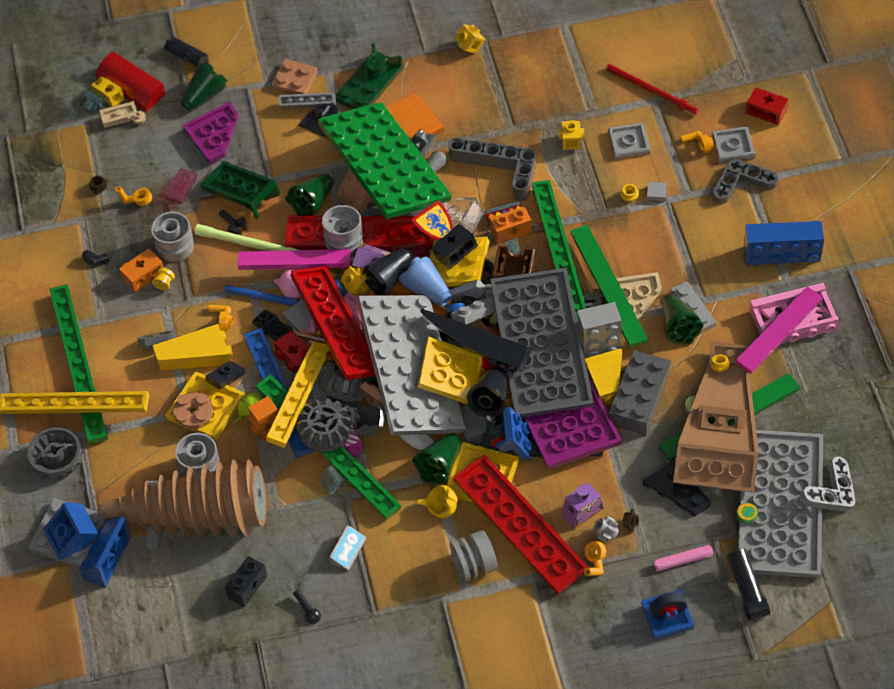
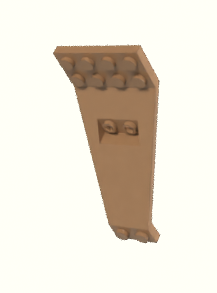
M712 341L708 366L678 442L673 483L754 493L759 451L750 374L736 364V360L749 347L748 345ZM715 355H725L730 361V367L723 372L714 371L710 367V362ZM710 417H713L716 421L715 423L710 424L708 422V419ZM734 420L735 425L729 426L728 421Z

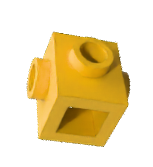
M464 24L454 37L459 48L471 53H477L486 40L479 33L480 30L476 26Z
M580 121L562 122V129H558L559 140H562L563 150L581 149V139H584V128H580Z
M349 266L345 270L340 282L345 286L344 289L352 295L365 296L370 289L365 283L367 279L365 274L361 275V267Z

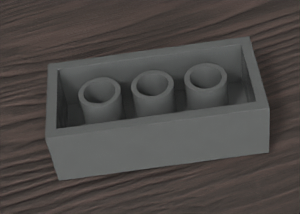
M636 350L633 351L609 412L615 427L647 435L670 375V360Z

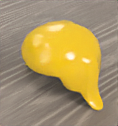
M439 485L429 493L426 499H418L417 503L427 507L435 517L446 519L455 512L458 499L456 493L450 487Z

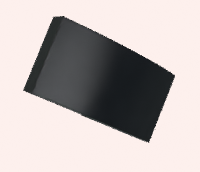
M266 309L252 320L258 329L262 328L264 334L274 341H277L293 330L292 327L281 322L277 315Z

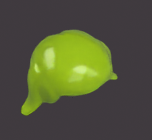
M258 391L246 393L238 403L239 415L235 422L243 416L248 417V407L264 398Z

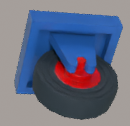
M511 407L504 408V423L492 426L483 433L484 447L499 452L514 450L522 460L530 459L529 450H531V444L528 440L530 432L528 424L523 422L520 415L515 413Z
M681 590L641 600V605L654 640L694 629V624L687 608V602Z

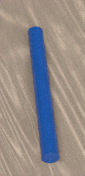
M230 285L225 286L226 293L290 306L298 302V299Z

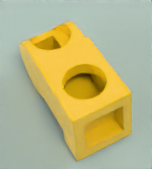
M100 77L90 85L92 93L106 101L109 107L118 106L125 100L121 87L103 77Z

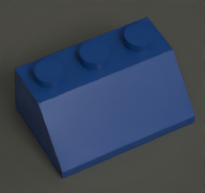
M124 517L107 520L104 526L99 529L95 543L89 548V555L86 561L84 560L80 566V572L84 581L106 588L131 539Z

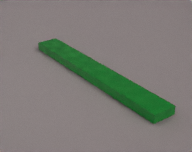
M588 224L570 230V234L607 304L616 303L621 318V332L629 348L648 343V338Z
M789 373L752 393L754 415L800 390V386ZM710 417L708 419V422L710 424H713L716 421L713 417ZM729 420L728 425L734 426L735 421ZM682 432L659 444V449L669 462L676 459L678 442Z

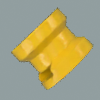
M159 268L156 272L157 276L152 280V284L159 290L167 291L175 275L167 268Z

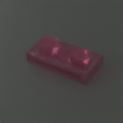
M180 168L164 195L165 200L182 205L197 179V173Z

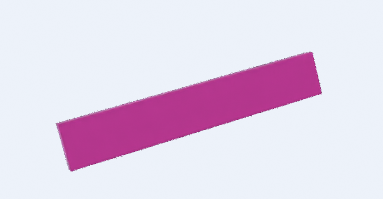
M351 249L239 252L237 266L238 270L305 269L327 266V268H349L351 266Z
M807 286L738 357L736 364L752 374L822 301L823 296Z

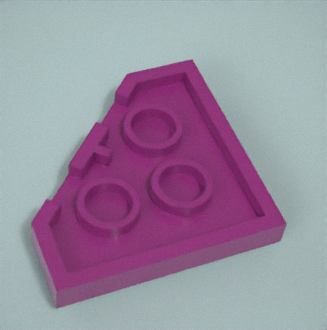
M227 102L183 125V130L209 164L226 156L239 118L238 112L230 102Z

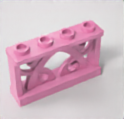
M824 283L808 286L823 296L821 302L824 308L815 307L782 343L795 342L806 337L812 338L818 334L831 333L838 329L839 318L832 307ZM806 287L751 300L749 312L756 323L760 335L779 316L777 311L782 310L783 312ZM815 312H822L828 316V319L818 321L817 319H823V316L818 313L815 314ZM761 315H765L769 320L764 323Z

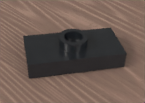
M229 361L207 374L205 381L221 389L243 376L245 369Z

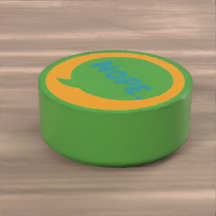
M743 503L738 507L737 518L740 522L751 524L757 519L758 510L755 505Z

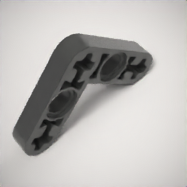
M732 159L728 162L714 188L713 200L718 204L727 203L739 180L764 189H774L778 184V175L773 171L742 160ZM755 172L757 176L750 177L748 173ZM731 179L733 183L726 184L724 183V180ZM723 189H724V190H725L724 195L718 196V195H721V193H722V191H723Z

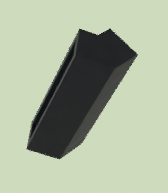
M174 36L170 40L167 39L163 47L164 50L196 67L200 63L205 64V62H209L208 54Z

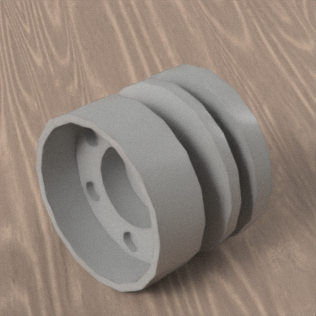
M338 205L325 212L322 217V226L326 248L328 250L351 249V254L355 253L357 247L363 243L362 221L359 211L347 205Z
M483 530L469 535V545L463 537L459 539V544L456 540L450 542L453 564L464 582L470 580V574L473 578L478 577L477 567L480 568L484 575L498 569L494 550Z

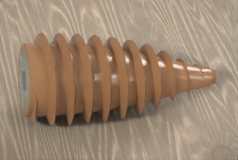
M233 459L230 469L226 470L219 461L216 470L212 472L209 471L206 464H203L200 474H195L190 466L185 477L181 478L177 470H174L172 480L166 482L163 475H160L158 484L152 487L146 481L145 488L136 492L132 489L131 494L102 502L101 505L97 506V513L99 517L104 519L124 517L126 523H138L141 529H146L148 525H151L157 534H161L164 527H166L168 533L173 537L178 534L180 529L187 538H190L195 530L201 538H205L210 530L216 538H220L224 529H226L229 536L235 537L239 528L245 536H250L253 528L263 526L266 520L264 479L259 466H253L250 459L247 460L246 467L239 468Z

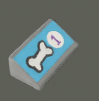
M347 525L330 555V564L349 571L367 538Z

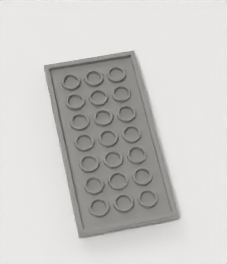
M427 295L358 296L356 301L391 435L463 433L466 428L459 402L417 387L427 338L432 337L441 340L439 330L420 312L421 308L433 312L430 298Z
M756 430L759 453L754 493L741 492L740 505L751 503L756 506L758 514L757 519L751 524L739 522L738 550L746 549L755 574L820 578L822 509L805 506L800 501L799 495L807 486L822 488L823 434Z

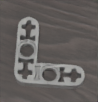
M836 456L828 464L832 489L807 486L799 495L800 501L805 506L848 511L855 505V495L848 463L844 458ZM838 480L842 481L845 487L840 486ZM824 495L831 499V503L824 499Z

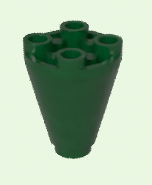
M205 62V64L200 63L197 66L180 101L189 111L198 108L226 88L225 83L227 79L223 75L215 73L213 71L214 67L208 62Z
M323 174L296 184L288 190L285 200L291 205L297 216H315L333 188L334 180L330 175Z
M667 295L662 302L665 335L674 344L690 345L700 334L704 325L700 317L675 295Z
M451 433L420 450L412 459L422 481L440 484L444 483L449 477L462 445V439L457 434Z

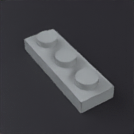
M688 281L671 288V294L680 298L700 317L704 325L700 334L716 327V321Z
M493 295L487 296V298L481 301H475L469 306L460 307L459 310L451 313L452 319L469 324L478 318L495 313Z

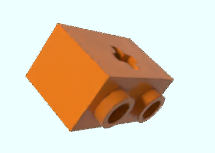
M525 206L490 218V230L497 245L531 234L532 220Z
M148 248L131 261L123 264L119 271L122 280L136 293L152 282L154 277L157 276V270L164 267L162 261Z
M269 396L248 407V420L252 425L250 429L255 437L259 436L262 441L266 440L279 412Z

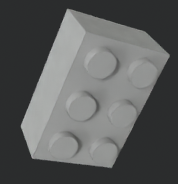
M615 302L577 311V324L584 358L621 348V318Z

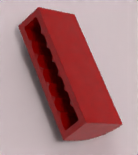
M114 51L109 53L97 68L96 80L103 77L121 87L124 98L130 102L134 101V104L145 112H148L166 95L162 82Z

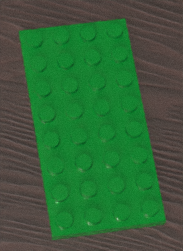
M383 102L318 119V125L386 219L427 208L438 200L440 203L451 201V193Z

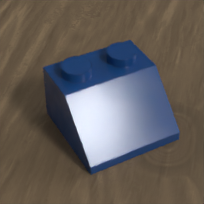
M64 502L43 528L59 560L87 548L98 535L82 503Z

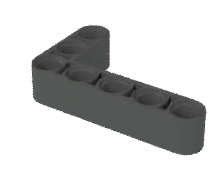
M453 138L449 141V157L452 161L515 170L512 181L513 197L518 201L528 198L536 169V153L533 149L463 138Z

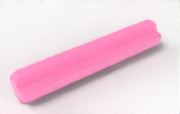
M705 545L654 560V567L659 572L711 557L713 551L710 545Z

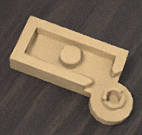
M134 101L99 110L104 128L128 121L141 124L146 120L144 112L136 111Z

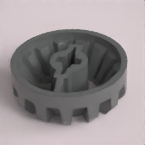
M333 361L323 365L318 378V385L324 393L335 399L349 402L365 399L360 387L364 382L370 386L372 383L368 377L345 381L339 367Z
M326 398L325 401L319 402L318 399H315L313 404H306L303 412L299 414L297 422L298 434L301 441L314 451L330 452L345 444L350 436L351 419L348 410L343 408L338 401L333 403L329 398ZM322 408L330 409L334 413L330 414L328 412L322 411ZM319 410V413L315 416V419L310 420V417L313 414V412Z
M60 427L48 428L39 432L31 440L27 450L28 460L33 471L38 472L42 478L49 476L51 480H55L56 476L59 475L65 478L66 473L69 471L71 473L75 472L76 465L81 463V455L83 454L77 436L70 430ZM70 458L68 465L62 468V465ZM48 466H52V467H56V468L59 467V469L50 470V469H48L47 467H48Z

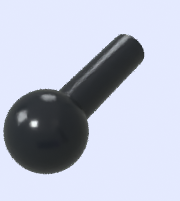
M300 589L294 591L293 595L306 612V621L310 624L318 623L321 620V612L316 608H312Z

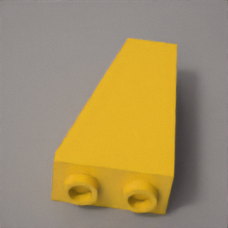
M218 324L152 345L161 371L222 366L231 361L230 356H233L231 346H226L225 341H228L224 330H220Z

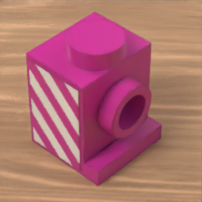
M351 424V431H354L355 428L353 424ZM350 432L348 440L342 446L355 457L362 453V445L358 435Z

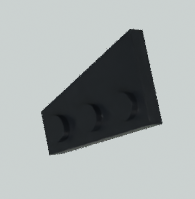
M675 460L643 480L642 485L656 490L657 494L674 501L675 505L695 517L711 507V501L697 486L673 483Z

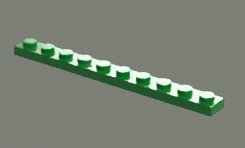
M550 180L532 182V190L554 269L566 268L577 319V311L586 309V305Z
M68 284L50 288L75 392H96ZM81 413L89 445L108 440L102 413Z
M271 374L256 385V390L264 398L269 396L279 411L288 391ZM343 446L330 452H319L386 521L401 509V505Z

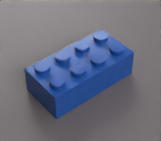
M822 221L746 224L743 245L745 265L814 263L821 261L824 244Z

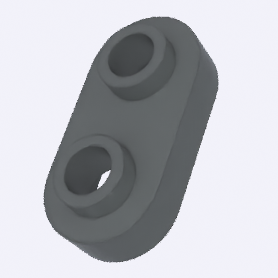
M165 331L140 336L137 338L138 346H143V349L153 348L152 345L176 338L175 331Z

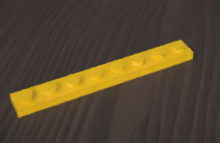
M312 342L267 435V442L285 448L298 421L299 414L302 412L330 353L326 344Z
M148 391L1 393L0 414L147 412L150 395Z

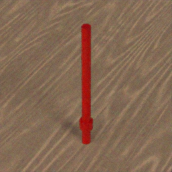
M610 63L607 65L606 70L671 102L678 109L686 110L694 115L699 113V109L688 104L687 100L679 99Z

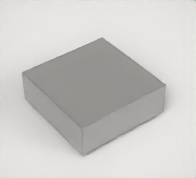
M648 182L647 200L665 201L666 183Z

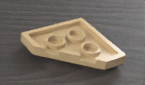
M658 272L616 278L639 320L662 291Z

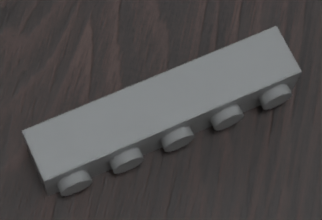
M334 92L279 95L280 109L323 107L325 104H328L330 107L336 106Z

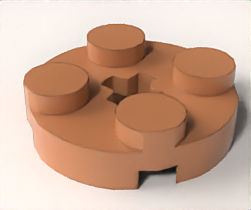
M188 393L178 396L177 402L173 407V414L176 422L181 424L183 428L196 430L202 428L204 423L211 420L213 408L206 394ZM192 408L198 409L194 414H191L189 410Z

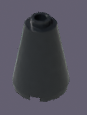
M401 248L365 265L360 270L361 275L365 274L367 278L365 280L366 285L377 296L381 294L388 296L399 282L401 274L409 269L413 255L408 249Z
M491 367L469 389L467 404L475 414L481 417L487 415L492 418L500 415L504 410L507 373L503 368Z

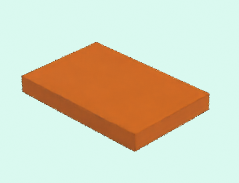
M416 92L386 107L411 141L413 135L419 129L427 134L435 135L444 131L442 124Z

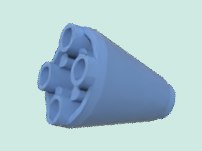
M416 257L410 263L411 267L399 277V281L405 288L418 295H427L432 303L441 307L445 306L452 298L448 287L428 257L421 259Z

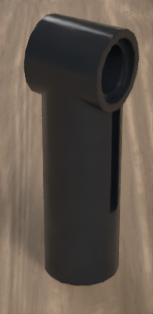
M739 549L727 554L728 562L743 599V607L748 620L753 621L769 616L771 613L768 601L761 592L746 549Z

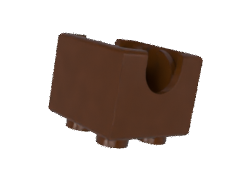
M498 245L492 278L534 273L536 265L535 249L525 248L523 254H513L508 250V246Z

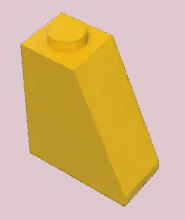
M621 348L585 358L589 381H592L603 405L613 404L620 387Z

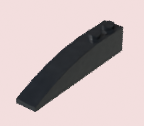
M421 308V314L460 346L487 359V363L498 367L500 364L506 366L505 369L510 372L516 373L520 371L523 373L531 353L528 346Z

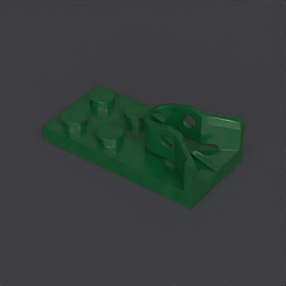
M372 42V53L335 95L336 102L351 109L374 104L404 69L403 57L401 55L388 57L378 52L376 44Z
M223 161L200 184L202 189L249 208L256 219L259 217L256 208L262 200L267 201L280 195L275 180Z

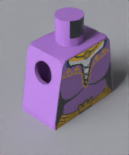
M362 243L357 247L352 265L362 268L375 261L376 258H382L390 254V252Z
M589 483L579 486L577 490L565 498L561 516L575 530L604 509L600 495Z

